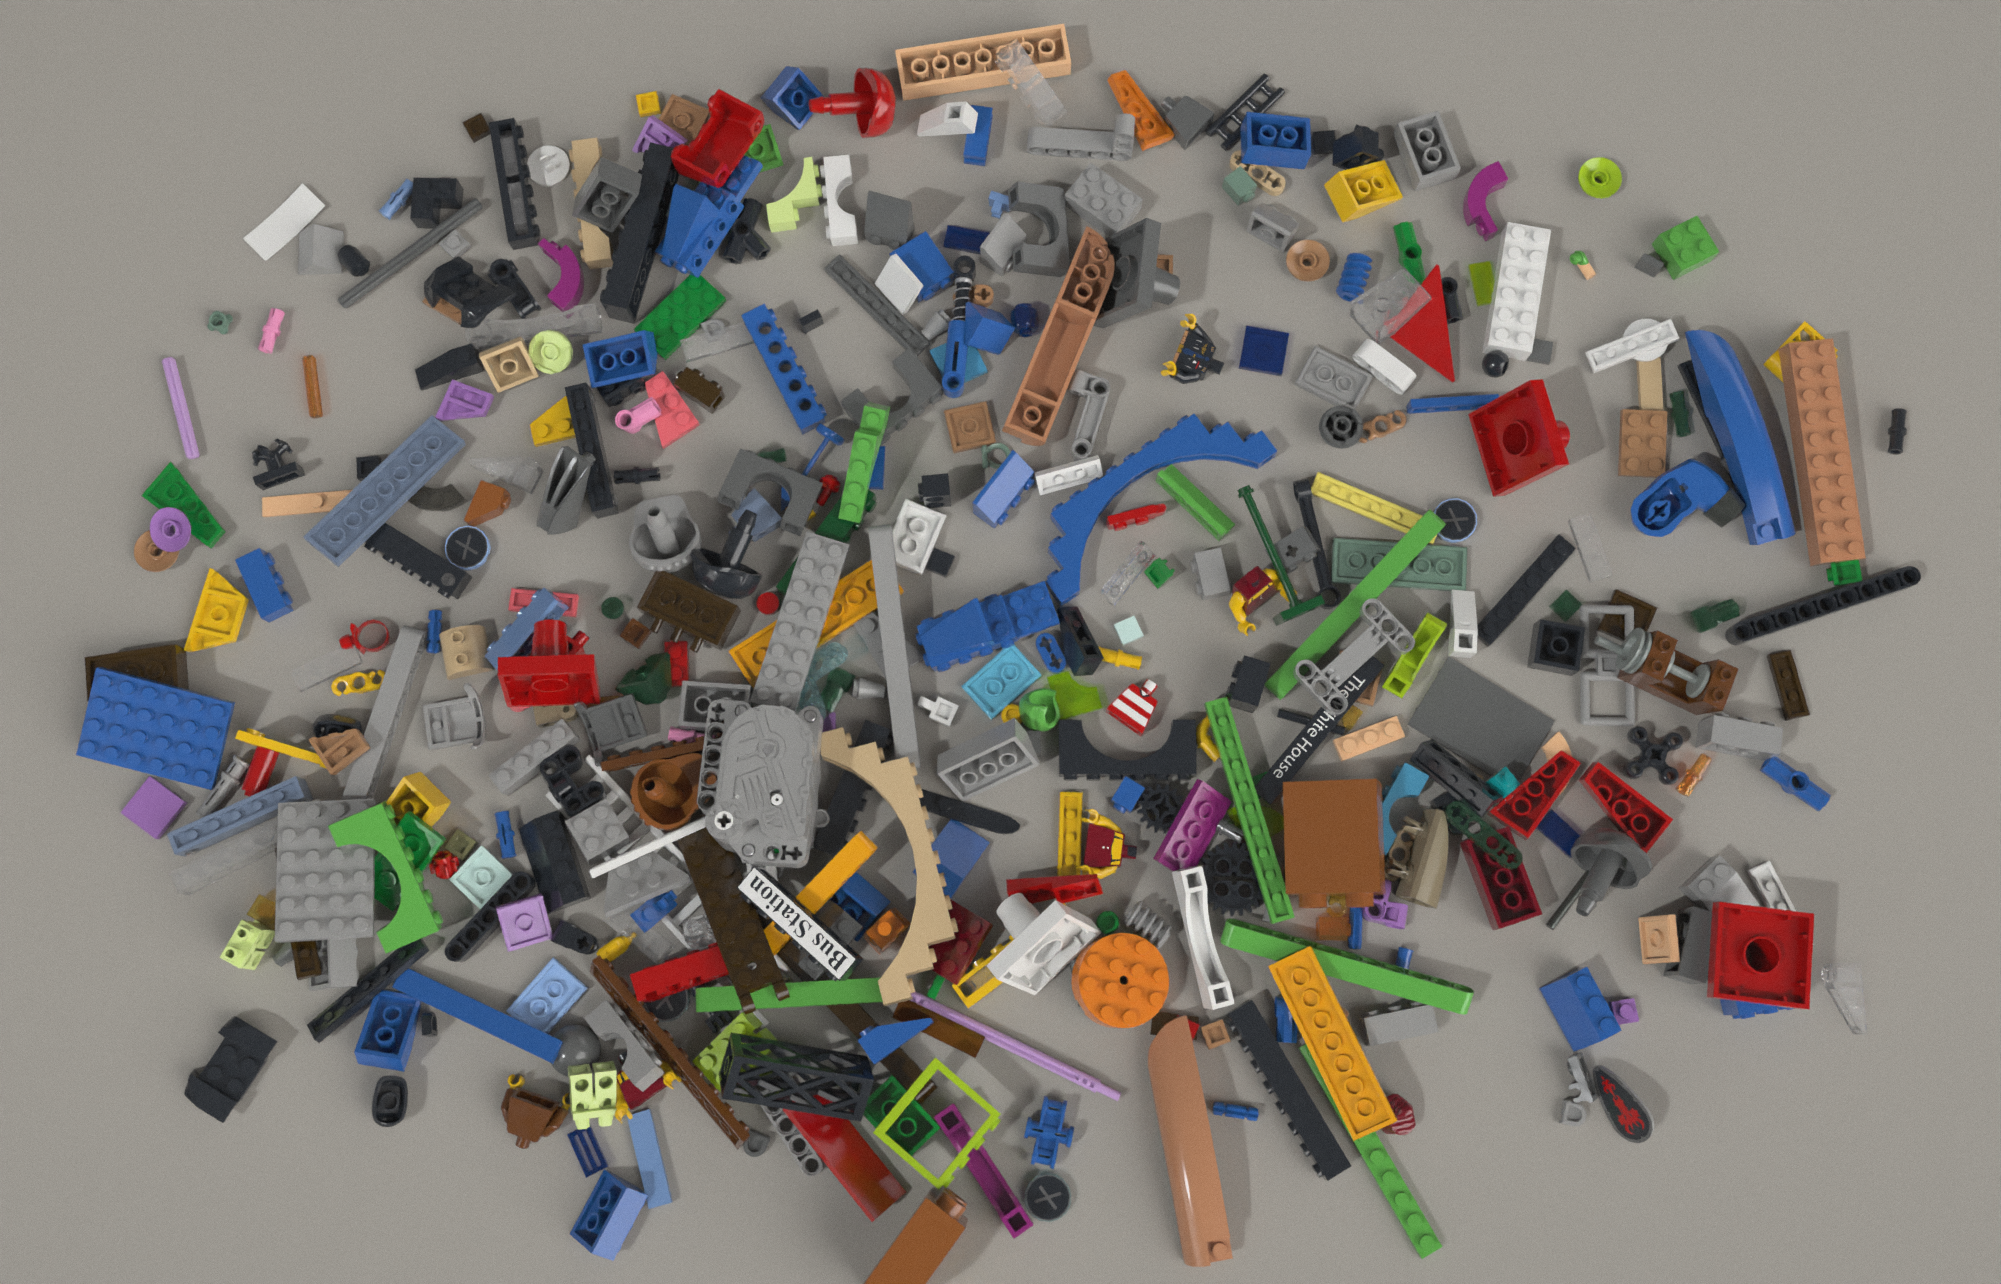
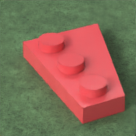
M663 371L645 382L648 397H653L661 409L662 415L655 418V423L661 445L665 449L700 424Z

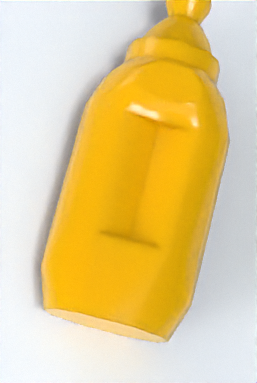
M633 932L631 935L615 937L597 951V956L600 955L603 960L607 958L612 962L627 951L637 934Z

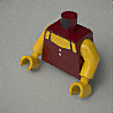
M1256 566L1233 585L1229 607L1236 621L1239 622L1237 627L1239 632L1248 636L1247 628L1255 631L1256 627L1245 618L1276 594L1278 590H1280V595L1289 602L1275 569L1264 568L1262 570L1259 566Z
M1085 809V811L1089 812L1090 817L1089 819L1082 818L1083 822H1089L1084 864L1077 866L1076 869H1081L1082 875L1097 874L1099 879H1103L1115 873L1117 868L1121 867L1122 858L1136 859L1137 846L1124 844L1125 834L1122 833L1121 828L1111 819L1098 814L1094 809Z
M627 1051L617 1057L622 1066L626 1060ZM661 1060L662 1064L660 1065L665 1073L643 1092L634 1086L623 1070L616 1074L615 1117L621 1124L623 1123L622 1117L624 1115H627L629 1119L633 1118L628 1107L630 1110H634L668 1086L674 1089L672 1087L673 1080L676 1079L678 1082H681L682 1079L674 1073L666 1061Z

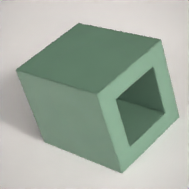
M1241 166L1226 176L1222 184V188L1237 206L1243 202L1248 203L1255 196L1257 184Z

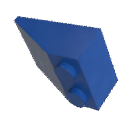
M950 819L931 845L933 851H938L941 863L936 865L938 873L944 874L946 886L942 887L944 895H949L951 900L990 843L962 823ZM916 868L912 872L915 876H917Z
M382 990L372 1000L354 1051L358 1064L404 1072L412 1050L422 1001L407 994Z
M932 1018L882 1025L875 1028L871 1025L860 1033L862 1038L858 1042L873 1064H877L933 1024L934 1021Z

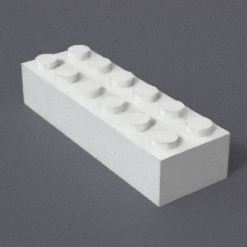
M1507 222L1501 233L1482 353L1487 354L1490 351L1499 350L1507 354L1508 358L1526 361L1532 353L1551 234L1550 229Z

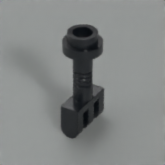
M707 984L690 988L692 997L696 996L695 988L708 987ZM728 1011L708 1012L710 1017L705 1020L710 1030L716 1033L718 1029L714 1022H717L723 1028L726 1025L721 1017L724 1016L729 1023L733 1021V1018Z

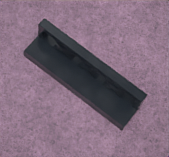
M1433 739L1421 742L1410 758L1413 764L1429 775V777L1479 818L1484 817L1490 807L1500 802L1503 798L1501 794Z

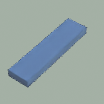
M651 1109L632 1114L633 1118L629 1119L627 1117L644 1192L648 1195L646 1199L648 1209L672 1203L673 1200Z

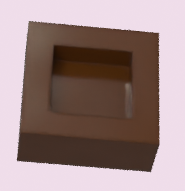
M632 618L620 634V637L637 649H640L652 631Z

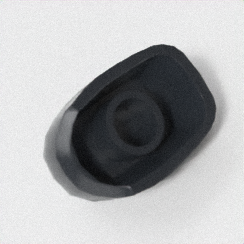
M339 714L321 715L316 718L312 725L313 733L317 738L336 732L343 733L351 729H358L362 733L361 721Z
M388 1075L378 1079L372 1100V1117L379 1126L392 1127L404 1119L408 1103V1087L404 1078Z

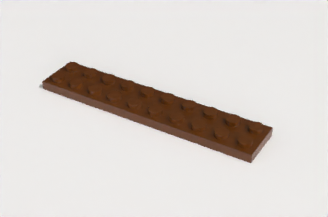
M600 955L597 956L591 963V975L611 999L622 1008L626 1017L635 1025L661 1059L666 1061L674 1073L682 1079L681 1083L738 1150L750 1137L748 1126L742 1120L738 1121L734 1117L733 1108L727 1102L723 1103L719 1099V1092L711 1083L708 1085L704 1081L702 1071L696 1065L693 1067L688 1062L689 1057L681 1047L678 1049L673 1044L674 1039L666 1029L663 1031L658 1026L659 1021L652 1012L648 1013L643 1008V1002L637 1001L636 994L633 995L628 990L629 985L622 976L617 977L613 972L614 967L607 958L603 960Z

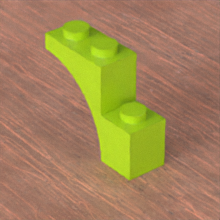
M1427 612L1412 634L1415 640L1414 647L1407 654L1400 655L1382 687L1402 699L1412 685L1431 649L1446 628L1447 623ZM1408 642L1406 643L1404 649L1408 648Z

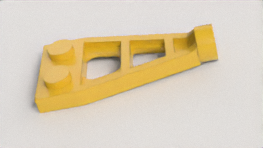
M247 728L246 732L238 730L235 739L316 763L320 767L327 769L318 754L265 738L266 734L250 728Z

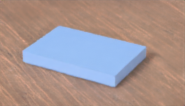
M553 957L506 1012L513 1018L549 1034L585 993L588 987Z

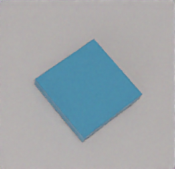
M946 343L929 350L942 378ZM968 346L964 383L988 373L977 348ZM955 354L954 356L953 371H956L957 368V354ZM951 381L948 383L947 386L949 388H955L959 385V383L956 381Z

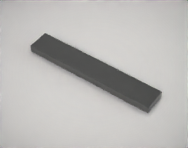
M840 254L824 268L825 272L905 350L910 348L918 356L930 345V342Z

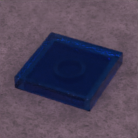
M1246 325L1238 369L1282 376L1289 333Z

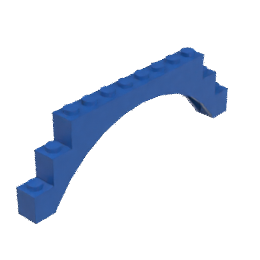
M1192 414L1190 417L1185 415L1177 421V426L1172 429L1166 428L1163 430L1157 440L1154 442L1149 440L1141 447V451L1136 454L1132 452L1126 456L1121 465L1118 467L1113 465L1105 472V476L1100 479L1096 477L1090 481L1088 488L1082 492L1081 490L1074 492L1069 497L1070 500L1065 504L1060 502L1054 506L1050 519L1063 537L1057 536L1049 543L1048 553L1061 571L1055 570L1047 576L1046 586L1060 607L1079 595L1081 560L1087 539L1099 516L1118 494L1131 483L1150 472L1180 462L1196 460L1228 461L1258 469L1273 459L1277 453V449L1262 430L1257 434L1252 432L1244 438L1245 442H1243L1229 422L1221 425V423L1210 430V434L1195 414Z

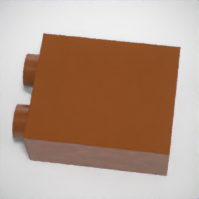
M1377 779L1283 782L1286 894L1293 897L1299 896V908H1327V896H1345L1346 907H1374V895H1386L1382 784Z
M943 1188L939 1195L930 1190L863 1284H926L965 1230L968 1218L962 1214L967 1209V1203L949 1188Z

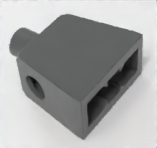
M1168 96L1161 104V107L1168 112L1165 115L1164 121L1175 134L1174 138L1184 150L1213 122L1214 112L1188 96H1184L1178 103Z

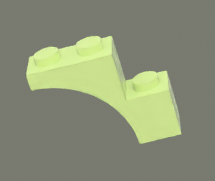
M812 157L804 158L803 173L793 191L776 202L766 204L771 233L797 229L796 221H800L798 208L820 205L819 198L823 197L821 184L816 183V178L820 177L818 164L814 165Z

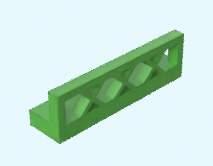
M1172 464L1157 474L1156 482L1218 541L1235 526V523Z

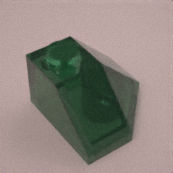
M668 652L649 656L644 660L646 664L640 666L636 671L632 668L623 676L615 690L623 695L633 693L635 700L644 705L662 703L672 688L670 655Z

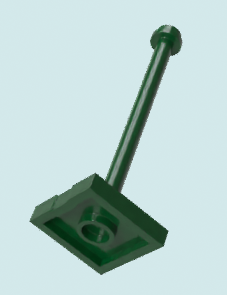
M1247 485L1237 490L1239 493L1238 497L1243 498L1290 602L1288 604L1289 609L1273 617L1275 625L1278 626L1319 608L1325 603L1322 595L1305 602L1298 599L1251 495L1254 489Z

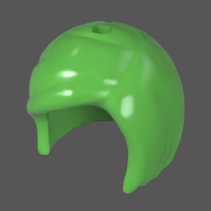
M1046 688L1035 689L1020 699L1019 715L1026 727L1033 731H1048L1057 725L1060 712L1055 700V690Z

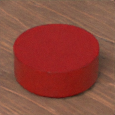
M765 592L758 597L757 607L762 614L769 616L779 610L780 602L775 594Z

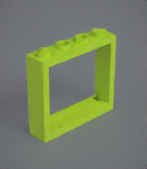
M934 1058L873 1133L939 1190L942 1186L947 1188L955 1178L952 1173L957 1167L962 1169L970 1159L967 1156L973 1148L978 1150L986 1140L983 1135L987 1130L993 1131L1001 1121L998 1118L1001 1113L937 1058ZM937 1070L941 1071L990 1114L939 1178L935 1177L885 1133Z

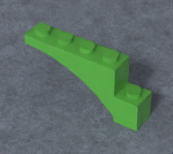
M872 402L864 405L861 425L854 435L839 519L856 523L862 522L868 489L880 444L887 426L890 406Z

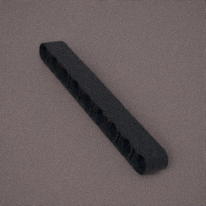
M1906 566L1738 622L1727 629L1725 637L1731 645H1741L1906 590L1919 583L1921 574L1917 568ZM1903 574L1908 577V582L1904 580ZM1882 581L1887 583L1888 589L1884 588ZM1862 588L1867 591V596L1862 593ZM1841 595L1845 596L1846 603L1841 600ZM1820 601L1825 604L1826 610L1820 607ZM1799 608L1805 612V617L1799 614ZM1778 615L1783 617L1784 624L1779 622ZM1757 622L1763 625V631L1758 629ZM1736 629H1739L1742 632V638H1739L1737 636Z

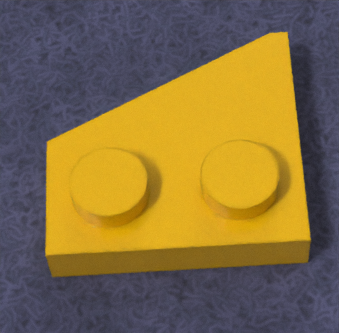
M564 396L530 424L533 442L536 447L576 438L567 396Z

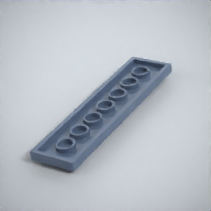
M431 415L303 538L334 565L339 567L466 445L465 441Z

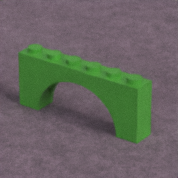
M383 801L333 822L328 827L337 847L348 844H360L371 847L383 854L391 862L398 874L401 884L399 909L393 920L376 932L385 953H389L439 931L442 927L443 919L440 912L434 910L431 903L434 900L430 890H425L422 883L424 881L423 874L420 868H415L412 861L415 859L410 847L406 848L403 841L405 834L401 826H397L393 819L396 815L390 804L387 805L386 801Z

